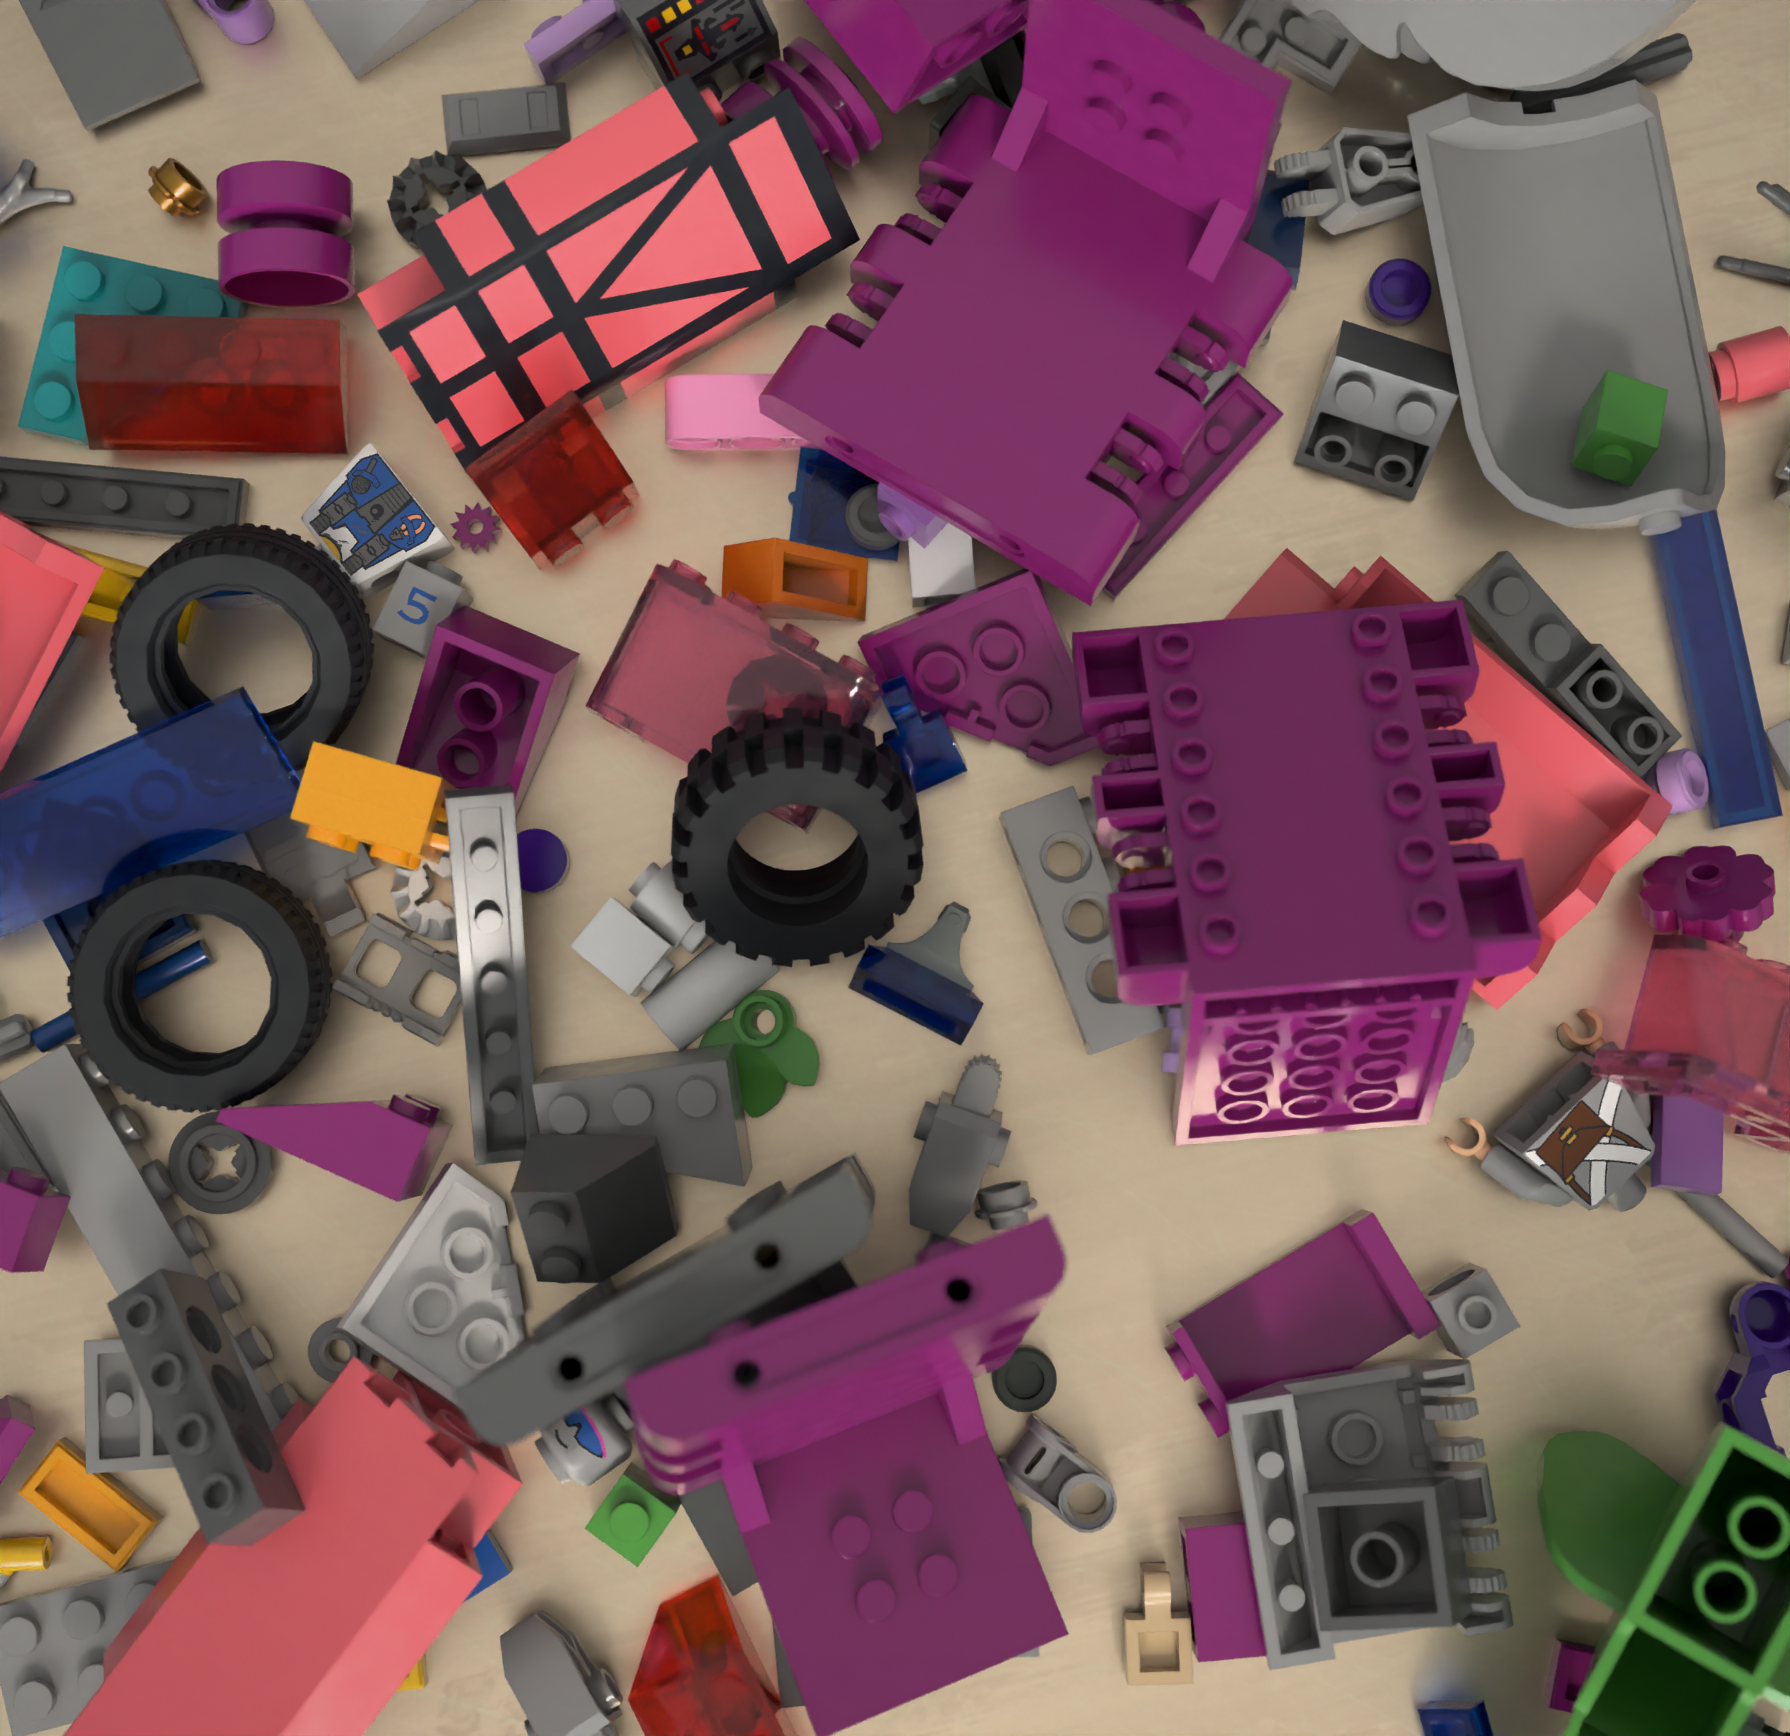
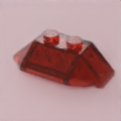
M718 1573L660 1602L628 1697V1702L645 1736H798L785 1708H780V1698Z

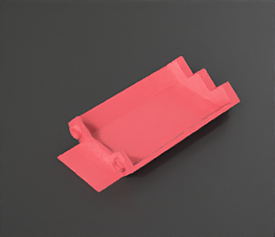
M1286 548L1223 620L1435 601L1381 555L1364 574L1354 566L1341 582L1333 588ZM1471 633L1480 671L1475 691L1464 703L1467 716L1459 723L1448 726L1445 729L1453 730L1456 728L1457 730H1464L1472 737L1473 743L1496 742L1506 785L1499 806L1489 814L1492 828L1482 836L1470 840L1452 841L1449 844L1488 843L1493 845L1495 850H1498L1500 860L1523 858L1542 938L1536 958L1524 969L1503 976L1474 978L1471 989L1498 1010L1537 976L1556 941L1598 905L1614 874L1658 835L1673 805Z

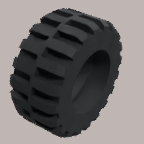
M802 707L783 708V717L767 720L765 712H760L745 717L744 729L736 732L732 726H727L712 736V753L706 748L700 749L688 763L687 777L679 781L674 799L671 837L672 876L676 890L683 893V906L692 920L699 923L705 920V934L718 944L725 946L730 940L736 944V954L753 961H757L759 954L772 957V965L792 967V960L805 959L810 960V966L830 963L829 955L843 952L845 958L865 950V939L869 936H872L875 940L884 937L895 927L893 913L899 916L906 913L915 898L913 886L921 881L924 865L922 854L924 845L915 786L910 773L902 770L900 756L887 743H881L876 747L875 732L860 722H854L849 729L842 726L841 714L821 710L818 718L803 717ZM793 804L813 805L830 810L845 819L858 832L853 843L839 857L825 865L807 870H783L763 864L750 856L735 838L742 828L756 816L776 807Z

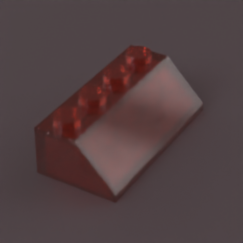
M75 314L76 383L90 450L348 454L347 327L340 320Z

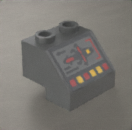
M613 0L617 16L631 36L637 61L656 90L687 72L699 92L709 87L717 100L720 101L724 91L742 80L744 82H754L765 76L764 65L773 58L781 57L778 32L762 0Z

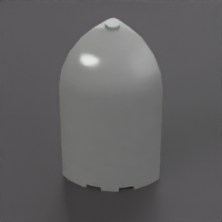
M1634 79L1585 95L1554 99L1551 103L1552 112L1523 114L1521 102H1494L1465 92L1407 115L1466 432L1484 477L1518 510L1572 528L1607 529L1639 525L1641 535H1657L1681 527L1680 518L1717 509L1725 488L1726 452L1720 409L1657 96ZM1607 370L1668 390L1658 449L1632 486L1604 479L1596 474L1571 466L1582 408Z

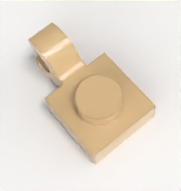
M1140 1563L1143 1612L1123 1613L1125 1678L1127 1685L1193 1684L1192 1635L1189 1612H1171L1170 1572L1167 1571L1166 1563Z

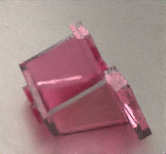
M1654 935L1624 1050L1597 1048L1591 1074L1638 1094L1686 1097L1736 1118L1735 1135L1775 1152L1790 1154V966L1772 960H1755L1747 956L1748 947L1728 939L1715 942L1689 935Z

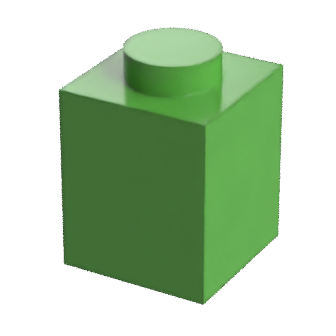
M1607 370L1582 408L1571 466L1596 474L1604 479L1632 486L1658 449L1668 390Z
M631 1462L584 1529L638 1567L677 1513L681 1502L677 1495L668 1494L658 1489L651 1482L647 1473Z

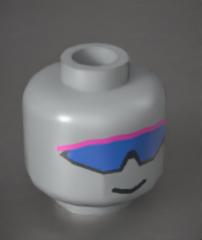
M613 1393L605 1400L599 1396L541 1429L542 1436L535 1441V1445L550 1470L562 1484L572 1480L580 1486H589L631 1456L632 1443L627 1431L633 1428L634 1424L624 1404Z

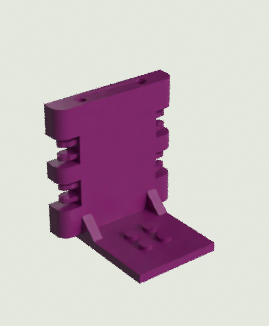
M1029 0L1022 88L1012 111L985 97L978 95L968 96L919 165V184L922 186L915 194V197L926 211L935 215L936 218L946 224L941 229L927 220L919 218L918 215L905 213L903 216H900L894 226L879 224L850 265V280L853 286L846 295L857 309L862 311V313L868 314L869 317L878 321L874 329H871L856 319H852L849 315L835 313V315L832 314L825 327L827 329L815 325L808 326L759 395L760 413L877 482L885 484L934 513L947 523L1087 605L1092 606L1136 538L1139 527V519L1130 507L1132 505L1136 506L1143 493L1139 486L1128 476H1124L1118 470L1107 465L1111 456L1146 474L1157 473L1163 462L1179 470L1204 432L1207 413L1199 402L1204 401L1210 390H1208L1206 383L1196 373L1190 372L1189 369L1174 360L1179 355L1193 364L1203 367L1204 370L1206 369L1211 372L1223 371L1230 360L1245 368L1289 300L1293 287V280L1289 272L1277 260L1249 245L1248 241L1291 79L1146 0Z
M1463 599L1072 632V658L1082 728L1088 735L1097 738L1098 747L1104 753L1116 756L1120 754L1124 756L1133 755L1109 761L1101 769L1102 775L1092 776L1091 799L1097 841L1101 846L1112 850L1113 860H1116L1120 866L1131 867L1132 869L1134 867L1165 866V869L1137 871L1124 876L1117 883L1118 893H1108L1107 918L1119 998L1128 1004L1137 1006L1181 1003L1182 1037L1172 1115L1175 1145L1429 1124L1474 978L1503 976L1524 969L1536 958L1542 941L1523 858L1500 860L1498 850H1495V847L1488 843L1449 844L1452 841L1470 840L1482 836L1492 828L1489 814L1499 806L1506 785L1496 742L1473 743L1472 737H1470L1468 732L1457 730L1456 728L1453 730L1445 729L1448 726L1459 723L1467 716L1464 703L1473 695L1480 672Z
M1049 1214L963 1248H960L957 1239L938 1243L915 1256L919 1265L755 1329H751L748 1320L727 1325L706 1337L709 1347L624 1379L627 1396L632 1407L630 1414L635 1427L633 1429L635 1442L651 1482L661 1491L673 1495L687 1494L717 1481L721 1482L816 1736L835 1734L1069 1634L988 1437L973 1381L974 1378L1001 1368L1009 1361L1024 1335L1039 1316L1041 1309L1048 1303L1062 1282L1066 1270V1256Z

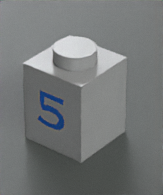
M428 560L424 569L405 561L372 630L383 639L426 659L436 625L464 605L470 607L474 599L463 587L459 586L463 576L432 560Z

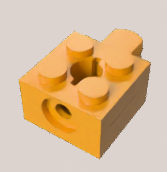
M313 741L290 818L309 826L306 838L319 841L318 843L357 853L359 843L362 842L372 845L370 856L379 858L387 863L419 871L422 860L439 864L443 851L449 852L444 790H454L457 788L438 776Z

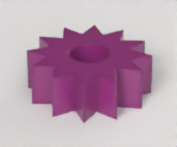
M477 502L472 510L465 504V514L455 512L459 521L451 523V526L457 530L452 537L455 540H461L460 547L463 550L471 546L472 551L476 554L481 546L488 552V543L498 544L494 535L502 533L501 529L496 527L501 519L498 516H492V508L490 506L482 510L481 505ZM476 522L482 523L483 529L480 533L472 534L470 532L472 524Z

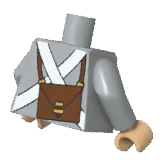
M1581 1009L1577 1015L1589 1029L1588 1038L1577 1037L1571 1027L1565 1022H1562L1557 1029L1560 1042L1566 1048L1580 1052L1492 1133L1500 1143L1493 1146L1486 1140L1484 1127L1477 1120L1464 1117L1460 1118V1120L1466 1125L1473 1127L1477 1133L1476 1144L1471 1149H1462L1449 1137L1446 1136L1445 1140L1450 1150L1457 1155H1474L1482 1161L1481 1169L1519 1198L1555 1207L1564 1206L1574 1200L1589 1211L1598 1208L1607 1199L1616 1211H1628L1637 1206L1645 1197L1646 1187L1635 1172L1654 1155L1655 1144L1647 1130L1651 1123L1648 1082L1613 1041L1606 1043L1601 1038L1603 1022L1600 1015L1593 1010ZM1586 1049L1590 1055L1582 1052L1581 1050Z

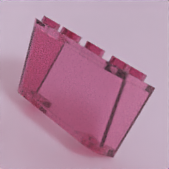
M673 559L669 568L661 564L655 565L585 705V708L592 714L643 743L646 739L684 762L689 763L700 749L706 748L712 753V736L725 727L732 726L736 732L744 729L745 717L765 712L767 720L783 717V708L802 707L803 717L818 718L820 711L826 710L841 714V722L844 727L850 729L854 722H860L869 728L882 705L881 691L876 687L877 683L873 680L876 673L866 665L847 655H842L837 663L816 651L820 642L806 631L790 623H786L782 631L759 619L763 609L757 604L733 591H729L725 599L711 592L712 590L705 585L707 578L689 565ZM793 804L776 807L766 812L808 835L822 808L813 805Z

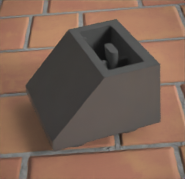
M1343 320L1322 372L1294 462L1414 501L1459 396L1452 355Z

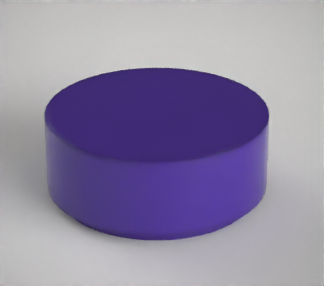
M1400 258L1381 264L1372 274L1365 289V301L1370 313L1380 322L1391 326L1406 325L1417 319L1431 297V283L1425 270L1411 260Z
M534 828L518 833L517 844L521 889L531 893H545L555 889L563 882L569 870L570 859L565 844L556 835L543 829Z

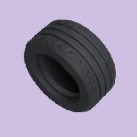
M238 523L228 524L225 527L222 525L213 526L209 531L203 529L195 535L183 538L159 556L135 582L130 592L122 601L123 604L118 609L117 620L112 628L114 635L110 638L112 652L110 653L109 663L113 664L110 671L112 679L116 680L114 684L116 694L120 695L121 699L119 702L123 709L128 710L127 717L131 723H135L137 732L141 736L145 735L152 748L156 746L160 750L159 753L166 758L167 756L173 758L172 762L179 767L183 765L187 767V771L193 773L197 771L202 772V776L210 779L212 776L217 777L218 781L228 782L229 779H233L236 783H244L245 780L255 783L260 782L261 779L266 781L275 780L277 776L283 778L290 775L294 770L297 772L306 767L313 741L328 746L335 745L341 734L348 727L362 700L371 676L370 671L373 667L372 654L374 651V644L371 643L373 632L369 626V613H365L366 605L363 599L359 598V591L356 585L350 583L351 578L346 572H342L339 569L341 566L335 560L331 561L328 558L329 554L322 549L319 551L314 548L316 545L309 540L307 542L300 540L301 536L293 533L291 535L286 534V531L280 528L274 530L268 525H260L258 527L251 523H244L243 526H239ZM219 590L252 592L279 604L301 626L311 649L312 683L309 690L294 704L268 713L238 712L212 701L190 680L178 654L177 625L184 608L192 600Z
M213 859L168 865L136 877L118 888L116 892H113L106 898L105 903H100L94 915L90 916L86 921L85 925L87 927L81 930L78 936V944L74 946L72 951L74 958L69 962V970L71 972L67 979V986L70 987V992L67 993L68 1002L71 1003V1008L69 1009L70 1018H74V1030L76 1034L79 1033L81 1037L79 1041L82 1048H87L89 1052L87 1056L92 1062L95 1061L99 1065L97 1067L102 1074L106 1073L110 1077L109 1081L114 1085H120L122 1087L121 1090L128 1095L132 1093L140 1101L151 1102V1105L158 1108L166 1106L167 1110L172 1111L183 1110V1112L193 1113L195 1110H199L200 1113L211 1110L225 1109L228 1106L235 1107L245 1101L256 1098L276 1085L302 1061L315 1044V1040L319 1037L322 1025L328 1014L326 1012L330 1007L331 1001L330 993L332 992L333 983H330V978L333 975L329 964L330 954L325 949L327 943L324 937L321 936L318 923L314 924V921L311 919L314 916L309 910H306L300 898L295 899L290 889L283 887L274 877L270 879L262 871H256L247 865H237L236 862H223ZM181 914L214 915L241 928L261 950L271 977L270 1006L257 1034L245 1045L222 1053L189 1051L164 1039L145 1018L135 991L137 961L149 936L170 918Z

